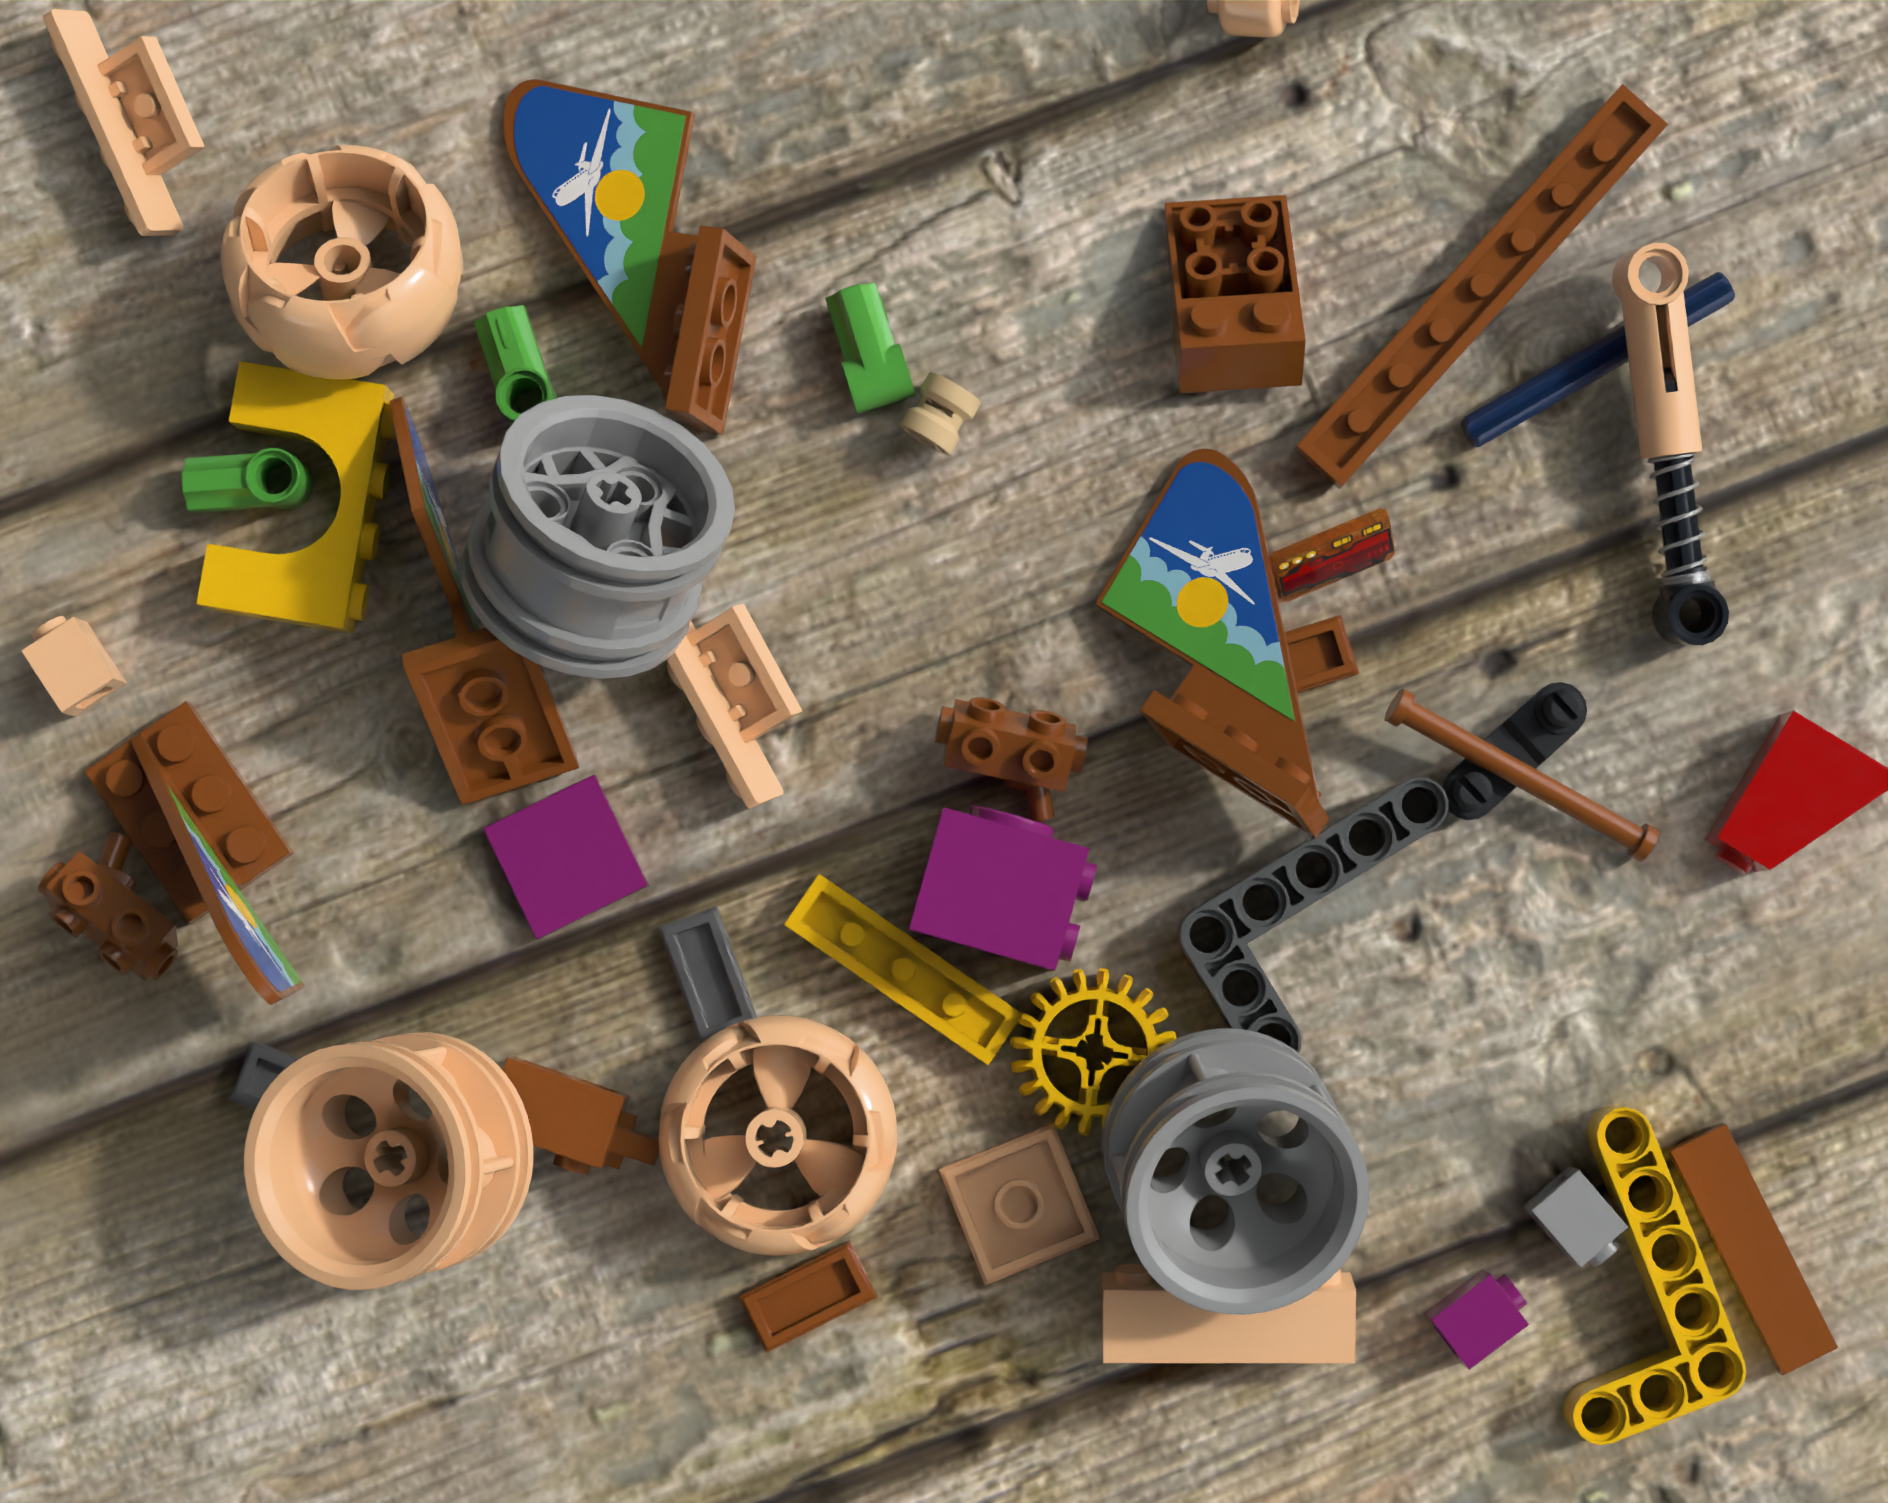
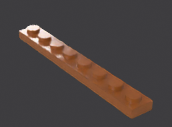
M1622 84L1294 449L1340 489L1660 135L1668 123Z

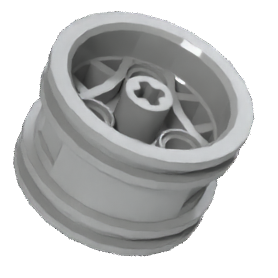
M597 395L564 396L541 402L519 415L505 433L489 480V498L477 511L460 561L462 587L472 610L488 631L511 650L540 666L567 675L595 679L629 677L651 670L671 657L686 636L690 621L698 607L702 590L701 581L707 577L717 563L723 544L731 531L735 514L732 486L722 465L703 442L682 425L655 410L626 400Z

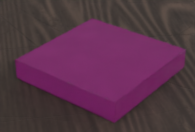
M595 774L483 828L537 940L650 886Z

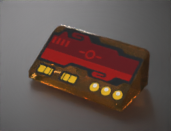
M1378 508L1273 552L1270 555L1275 585L1283 601L1294 600L1390 560L1395 554V547L1389 515L1386 509Z

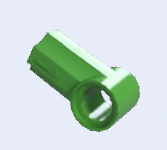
M876 283L857 284L841 289L837 293L826 297V303L844 357V361H841V366L856 413H862L916 396L901 346L894 343L888 324L889 320Z
M524 305L505 306L487 312L483 317L474 321L496 389V403L511 425L521 415L514 412L515 398L523 390L529 388L541 390V402L558 398L551 386Z
M272 447L252 454L185 458L184 468L181 471L182 493L186 500L187 510L191 513L275 507L280 510H292L299 508L307 502L312 494L314 484L312 472L305 462L283 449ZM289 465L292 472L290 485L281 493L271 494L267 484L271 471L277 466Z

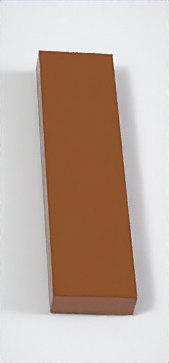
M1720 1123L1668 1149L1667 1152L1777 1372L1785 1375L1837 1349L1838 1346L1727 1125Z

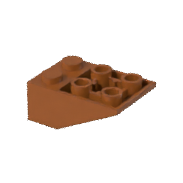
M1286 195L1165 203L1173 337L1179 393L1301 386L1306 339Z

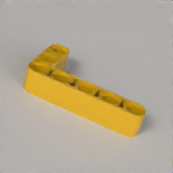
M1617 1105L1602 1107L1592 1115L1587 1125V1140L1614 1210L1628 1226L1623 1233L1669 1349L1582 1382L1569 1391L1563 1405L1566 1423L1571 1430L1586 1441L1597 1445L1617 1442L1727 1399L1739 1391L1746 1376L1743 1356L1652 1126L1639 1111ZM1624 1117L1632 1125L1633 1138L1625 1149L1613 1151L1606 1142V1128L1612 1120ZM1647 1175L1655 1183V1199L1651 1205L1637 1210L1629 1201V1187L1635 1179ZM1672 1234L1678 1241V1257L1669 1266L1660 1268L1652 1258L1653 1244L1662 1235ZM1696 1293L1702 1303L1701 1315L1697 1321L1690 1325H1680L1675 1316L1676 1303L1685 1294ZM1711 1352H1720L1725 1362L1723 1375L1714 1383H1703L1698 1373L1700 1361ZM1652 1375H1663L1668 1387L1665 1398L1657 1405L1645 1406L1640 1398L1641 1385L1645 1379ZM1593 1398H1606L1609 1403L1610 1413L1605 1424L1599 1428H1585L1581 1417L1585 1404Z

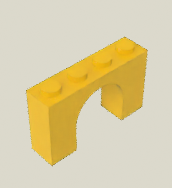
M239 361L229 422L240 431L301 440L324 449L333 461L339 475L341 485L340 504L336 517L326 533L315 543L296 552L270 554L207 543L197 605L210 611L353 634L355 620L364 621L368 609L370 586L362 584L366 559L374 561L379 546L380 525L372 523L376 499L385 500L390 483L391 466L388 463H383L387 439H396L390 407V400L394 399L395 394L386 385L352 379H325L302 374L291 369Z

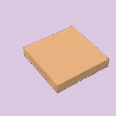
M1054 1123L939 1168L985 1285L1100 1239Z

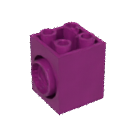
M971 805L968 814L943 807L909 930L1056 971L1059 959L1067 962L1071 961L1080 925L1070 923V917L1075 900L1088 901L1097 865L1086 862L1090 848L1052 838L1054 828L1046 824L977 805Z

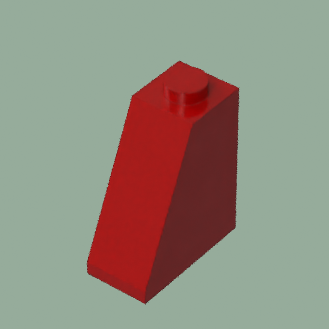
M1793 710L1780 714L1704 840L1719 848L1714 856L1716 859L1741 874L1747 875L1751 868L1756 872L1771 870L1888 791V768Z

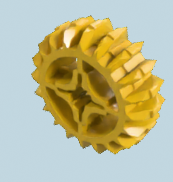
M1099 968L1097 971L1096 987H1086V976L1082 969L1073 970L1072 979L1076 989L1066 992L1063 982L1058 977L1050 979V987L1057 998L1048 1003L1043 995L1034 992L1030 996V1000L1035 1006L1043 1010L1037 1020L1022 1012L1017 1016V1022L1032 1028L1030 1039L1021 1036H1012L1010 1039L1011 1047L1028 1049L1029 1059H1019L1011 1063L1012 1071L1021 1073L1031 1069L1034 1076L1033 1079L1019 1086L1021 1095H1030L1040 1088L1045 1096L1036 1103L1034 1111L1041 1116L1049 1110L1053 1103L1059 1106L1061 1109L1054 1122L1055 1127L1059 1129L1065 1128L1071 1113L1080 1115L1078 1133L1084 1136L1090 1133L1091 1117H1101V1127L1104 1129L1107 1112L1112 1100L1097 1103V1097L1105 1072L1114 1066H1137L1149 1054L1159 1048L1158 1044H1167L1177 1039L1174 1031H1163L1157 1034L1153 1025L1163 1021L1169 1015L1166 1008L1155 1009L1148 1015L1142 1009L1153 996V992L1149 988H1144L1132 1000L1126 994L1132 986L1133 978L1124 974L1120 978L1116 990L1107 988L1109 971L1105 968ZM1090 999L1089 1014H1087L1085 1027L1080 1034L1072 1038L1044 1036L1049 1024L1060 1011L1073 1003ZM1109 1002L1120 1006L1132 1016L1143 1036L1144 1048L1124 1046L1112 1040L1108 1032L1107 1014ZM1098 1018L1097 1034H1100L1101 1045L1110 1048L1111 1051L1125 1053L1126 1056L1123 1058L1110 1056L1106 1063L1099 1060L1102 1067L1093 1069L1092 1082L1088 1085L1089 1069H1087L1086 1059L1076 1055L1075 1052L1061 1050V1046L1077 1047L1081 1039L1087 1043L1085 1036L1094 1034L1095 1020ZM1042 1055L1066 1058L1076 1064L1080 1078L1078 1101L1063 1095L1052 1085L1044 1070Z

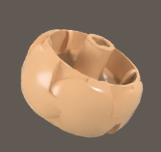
M336 145L333 151L314 154L299 153L289 156L264 170L239 195L233 211V219L225 226L221 245L220 263L222 276L232 311L244 332L262 351L274 353L276 358L289 369L325 379H354L367 376L377 368L395 360L400 364H404L422 353L437 339L448 324L458 299V285L463 278V257L457 224L450 206L434 184H426L413 165L401 157L383 150L357 145ZM335 229L337 238L327 241L318 249L314 258V265L276 263L286 250L301 239L321 230L327 232ZM384 229L397 232L402 242L412 246L410 254L411 264L401 274L386 269L373 268L370 253L366 246L374 241ZM318 280L323 301L305 299L296 295Z
M787 1015L761 1016L741 1021L715 1033L691 1052L681 1064L666 1091L661 1107L658 1136L659 1155L664 1175L675 1199L696 1224L715 1236L719 1241L746 1252L774 1256L794 1255L812 1251L839 1239L860 1223L874 1207L889 1180L897 1149L896 1112L888 1085L880 1070L866 1052L850 1038L821 1022L808 1018ZM752 1064L753 1073L767 1109L750 1122L746 1135L717 1136L703 1141L706 1127L704 1124L705 1116L713 1096L731 1075ZM811 1067L828 1077L846 1100L853 1121V1148L829 1141L806 1139L805 1123L792 1108L806 1085ZM780 1120L790 1127L791 1130L785 1136H793V1143L791 1149L779 1147L775 1152H772L764 1147L763 1143L766 1141V1138H760V1131L762 1125L771 1128ZM795 1160L806 1181L821 1197L799 1208L768 1210L745 1203L743 1198L737 1194L732 1195L730 1192L739 1186L757 1162L766 1167L776 1168L785 1166Z

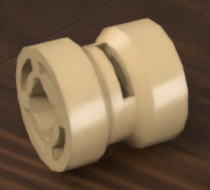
M929 372L920 387L922 398L916 407L907 409L898 426L927 447L943 455L951 456L960 440L958 430L962 423L972 420L982 402L951 380Z

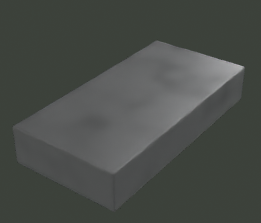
M717 906L658 927L700 1044L715 1033L733 1024L758 1017Z

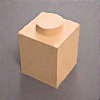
M58 616L46 622L32 633L35 642L21 650L60 712L76 717L127 683L88 622L76 617H71L66 621L64 616Z

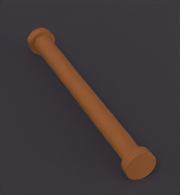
M1403 688L1398 691L1391 701L1384 718L1391 725L1398 727L1402 723L1627 847L1628 855L1639 862L1645 860L1654 848L1659 830L1646 823L1640 827L1419 705L1414 702L1415 695Z

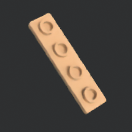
M52 9L43 15V20L51 36L52 49L66 69L75 90L76 103L90 123L100 146L101 159L111 171L124 200V210L128 219L141 236H173L184 229V226L161 175L205 146L157 38L140 36L108 57L92 19L86 11Z
M744 604L731 607L698 629H695L690 621L685 638L674 654L666 659L668 661V673L675 685L686 694L697 715V726L702 736L709 743L713 744L723 762L729 786L738 797L743 799L745 805L752 809L783 794V789L756 739L801 713L802 709Z

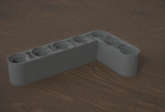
M1416 777L1396 785L1322 830L1316 839L1314 837L1309 838L1194 908L1181 919L1177 928L1179 947L1228 1028L1257 1032L1263 1025L1275 1023L1280 1025L1285 1031L1287 1045L1298 1053L1300 1052L1301 1035L1299 1029L1247 944L1435 830L1444 822L1448 813L1447 795L1437 782L1429 778ZM1410 789H1418L1425 792L1431 800V815L1422 824L1408 820L1403 813L1402 799ZM1357 821H1366L1373 824L1380 835V844L1377 850L1370 856H1362L1356 853L1349 843V832ZM1305 853H1314L1320 856L1328 868L1324 883L1317 888L1306 887L1297 878L1296 864ZM1253 885H1262L1268 888L1273 893L1275 899L1273 913L1262 921L1250 918L1243 908V896ZM1201 917H1210L1216 920L1223 932L1220 946L1210 953L1198 951L1192 945L1189 938L1192 924ZM1235 970L1247 972L1253 978L1255 984V992L1252 999L1241 1006L1230 1004L1224 998L1222 992V983L1225 977Z

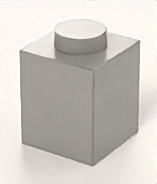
M1570 1166L1522 1206L1568 1261L1580 1268L1588 1262L1593 1267H1596L1611 1257L1622 1245V1242L1617 1237L1628 1228L1582 1172Z

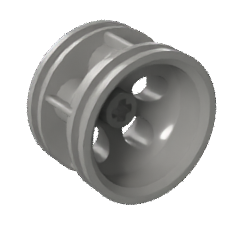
M1221 1028L1191 1033L1161 1046L1143 1059L1128 1074L1111 1102L1104 1124L1102 1139L1105 1171L1115 1199L1122 1211L1134 1250L1141 1263L1154 1280L1173 1296L1197 1308L1223 1314L1245 1315L1276 1310L1290 1305L1320 1288L1343 1266L1351 1255L1360 1238L1368 1213L1369 1181L1366 1165L1354 1137L1338 1113L1322 1079L1310 1063L1293 1048L1268 1035L1243 1029ZM1224 1110V1112H1222L1219 1116L1215 1118L1202 1119L1212 1113ZM1283 1110L1299 1116L1295 1127L1285 1135L1270 1137L1257 1130L1259 1120L1270 1112ZM1176 1147L1186 1151L1185 1163L1178 1172L1167 1177L1153 1176L1155 1168L1165 1150ZM1229 1154L1233 1159L1226 1161L1222 1156ZM1269 1173H1283L1297 1180L1298 1185L1294 1195L1289 1200L1281 1204L1270 1205L1257 1199L1256 1190L1259 1180ZM1218 1195L1227 1201L1229 1205L1228 1214L1218 1226L1202 1230L1190 1225V1217L1195 1205L1205 1196Z

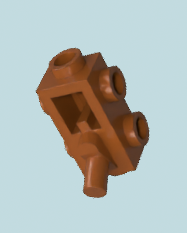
M975 697L970 699L969 702L955 699L953 708L942 706L935 743L945 744L943 766L1004 779V784L1010 788L1017 790L1025 789L1030 819L1040 822L1049 820L1055 815L1050 789L1065 792L1070 771L1081 773L1088 737L1076 735V724L1066 723V719L1056 713L1035 710L1029 715L1006 710V707L998 701Z
M111 832L107 835L97 864L78 851L67 864L63 862L55 864L41 880L38 891L48 898L49 906L52 909L49 912L51 919L69 935L77 938L80 934H85L100 947L97 949L99 956L114 970L123 975H126L129 970L133 971L144 981L149 977L157 980L166 973L178 955V950L175 949L178 946L176 925L133 892L137 886L136 882L122 871L132 841L125 835Z

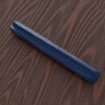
M1716 272L1683 291L1688 327L1734 300L1735 293L1733 287L1723 273ZM1620 327L1465 416L1461 421V426L1467 439L1474 447H1481L1627 363L1629 360L1625 327Z

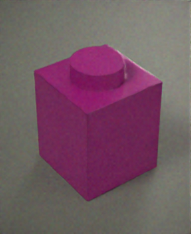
M1484 1269L1480 1270L1423 1313L1459 1362L1469 1370L1529 1325L1519 1312L1521 1308L1527 1305V1302L1510 1279L1503 1274L1495 1280L1492 1274Z

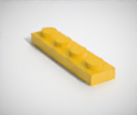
M818 874L784 923L789 929L987 1065L990 1064L1018 1023L1016 1019L1021 1012L821 874Z

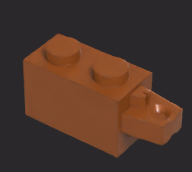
M516 1056L507 1057L503 1072L508 1076L523 1102L531 1127L533 1146L556 1153L553 1160L554 1165L579 1174L588 1175L591 1166L600 1169L609 1166L619 1170L624 1156L649 1165L656 1164L659 1155L658 1138L633 1130L638 1116L625 1112L630 1095Z

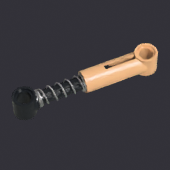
M1654 242L1624 254L1617 261L1612 275V285L1615 294L1622 302L1640 459L1648 458L1647 462L1654 464V472L1650 474L1649 478L1656 481L1657 497L1653 499L1652 503L1659 506L1660 522L1656 524L1655 528L1662 531L1663 547L1658 550V553L1665 556L1666 571H1663L1661 575L1663 577L1661 580L1663 581V587H1659L1660 595L1653 605L1652 620L1656 631L1663 639L1673 644L1703 646L1714 642L1723 634L1728 624L1729 609L1726 599L1715 588V581H1710L1711 576H1709L1710 571L1707 570V566H1703L1709 559L1706 555L1702 554L1700 539L1706 533L1699 529L1697 514L1703 508L1696 504L1694 489L1700 483L1697 480H1693L1691 464L1697 459L1694 456L1696 452L1702 451L1683 292L1688 283L1689 269L1684 256L1678 249L1667 243ZM1644 260L1654 263L1660 270L1662 276L1661 285L1655 293L1646 290L1640 283L1638 277L1639 268ZM1688 598L1694 599L1701 609V620L1692 631L1686 630L1679 619V610Z

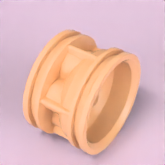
M432 1032L406 1033L372 1041L330 1046L309 1053L293 1062L274 1079L262 1095L249 1124L244 1151V1175L249 1202L254 1216L270 1244L282 1258L304 1275L328 1286L346 1290H370L393 1285L423 1273L463 1263L485 1252L507 1232L515 1221L527 1196L533 1168V1140L528 1115L516 1088L508 1076L491 1058L473 1045L448 1035ZM410 1087L420 1095L431 1109L432 1115L429 1119L419 1116L411 1107L409 1101ZM352 1095L365 1101L375 1113L376 1127L366 1137L354 1133L346 1122L345 1107ZM404 1151H406L407 1158L403 1159L402 1153ZM446 1153L448 1154L449 1169L446 1163ZM351 1167L366 1170L374 1180L372 1197L360 1210L350 1204L342 1188L344 1176ZM414 1194H420L425 1197L430 1209L429 1223L421 1237L415 1235L409 1229L405 1220L407 1202Z

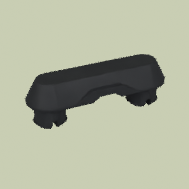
M1563 682L1548 684L1506 719L1484 741L1536 769L1583 725L1587 715L1586 700L1582 693L1571 684ZM1465 758L1447 775L1443 781L1442 788L1445 790L1448 798V812L1460 819L1474 820L1489 813L1516 786Z

